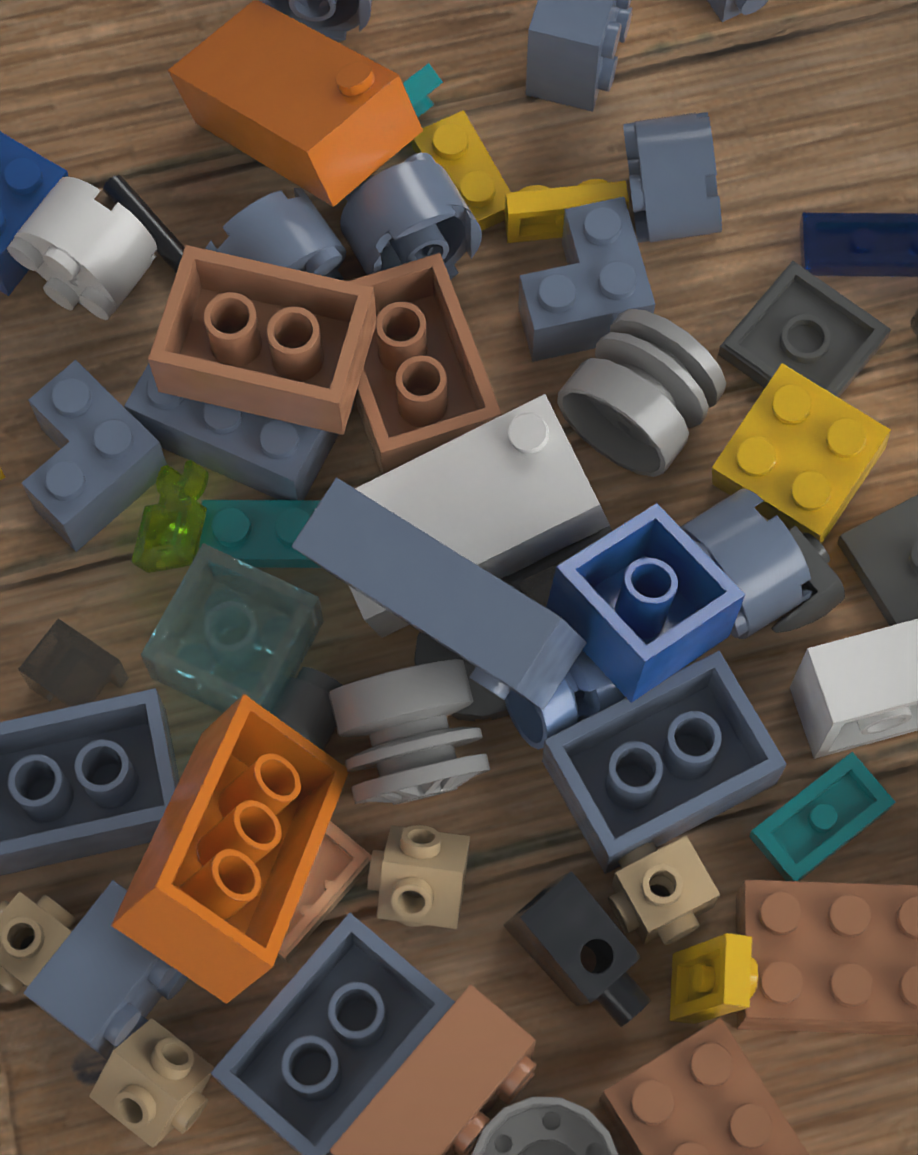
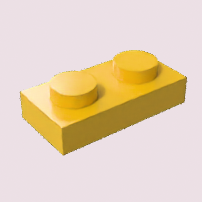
M464 110L422 128L423 131L411 141V146L415 153L423 152L430 154L434 161L446 170L479 223L481 231L504 221L505 193L511 191Z
M590 179L581 182L577 186L557 188L531 185L520 189L518 192L505 193L507 243L562 238L564 211L567 208L619 197L625 198L627 208H629L626 180L608 182L603 179Z
M725 933L673 953L670 1021L696 1024L750 1007V998L754 995L758 982V966L756 960L752 957L751 936Z

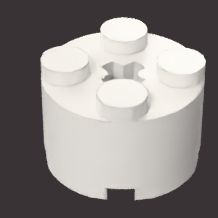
M62 177L16 233L7 250L17 262L32 271L38 272L47 281L43 290L57 304L65 309L73 310L77 303H79L95 316L108 320L151 266L152 261L156 257L153 254L157 250V245L145 226L119 202L110 211L94 200L101 191L100 189L74 177Z

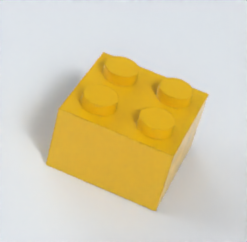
M781 363L712 466V484L729 495L734 494L740 489H748L756 493L764 500L754 507L762 516L770 520L778 515L788 530L796 526L802 534L809 533L822 544L885 450L891 429Z

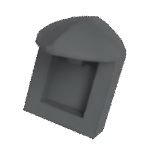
M796 526L789 529L805 558L811 580L801 585V588L812 591V594L808 600L787 612L771 628L775 633L787 632L811 624L826 616L845 599L842 581L827 564L830 562V556L825 547L813 535L809 533L802 534Z

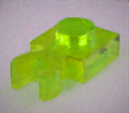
M192 460L185 462L183 475L168 465L161 467L156 479V489L160 494L158 504L144 507L131 563L147 573L195 564L207 508L197 502V500L202 496L207 487L209 479L207 470Z

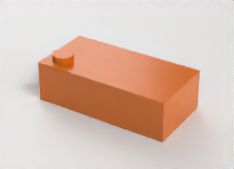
M253 0L168 69L173 82L197 125L332 207L337 205L423 131L399 74L259 0Z
M243 694L201 733L111 926L227 1004L273 968L349 772H347L346 767Z

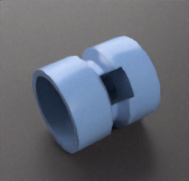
M582 650L544 710L510 690L505 698V703L510 717L522 738L531 747L539 750L544 748L545 739L625 699V696Z

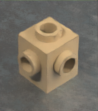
M422 825L407 828L391 826L385 851L373 850L369 867L367 889L379 891L377 918L398 921L403 925L411 927L430 925L457 929L464 894L470 836L442 833Z
M686 835L659 850L654 842H650L622 857L619 860L622 869L615 872L611 886L615 894L609 896L608 901L617 921L626 933L636 930L643 945L659 936L664 945H668L696 930L700 926L696 917L714 908L720 893ZM651 890H660L667 897L656 896Z
M19 891L10 903L6 900L0 903V985L15 996L23 986L28 987L70 935L72 931L69 928L76 920L68 911L48 896L43 895L39 902L35 904Z
M151 1018L113 1050L89 1097L154 1148L174 1128L183 1134L198 1119L208 1103V1099L201 1093L212 1075L210 1072L215 1067Z

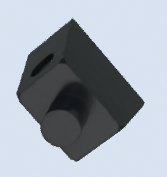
M572 871L548 884L503 925L576 1006L590 1004L596 999L615 1022L622 1027L640 1013L651 1001L626 972L641 958L638 951ZM584 945L589 947L596 956V967L591 973L581 963L580 954Z

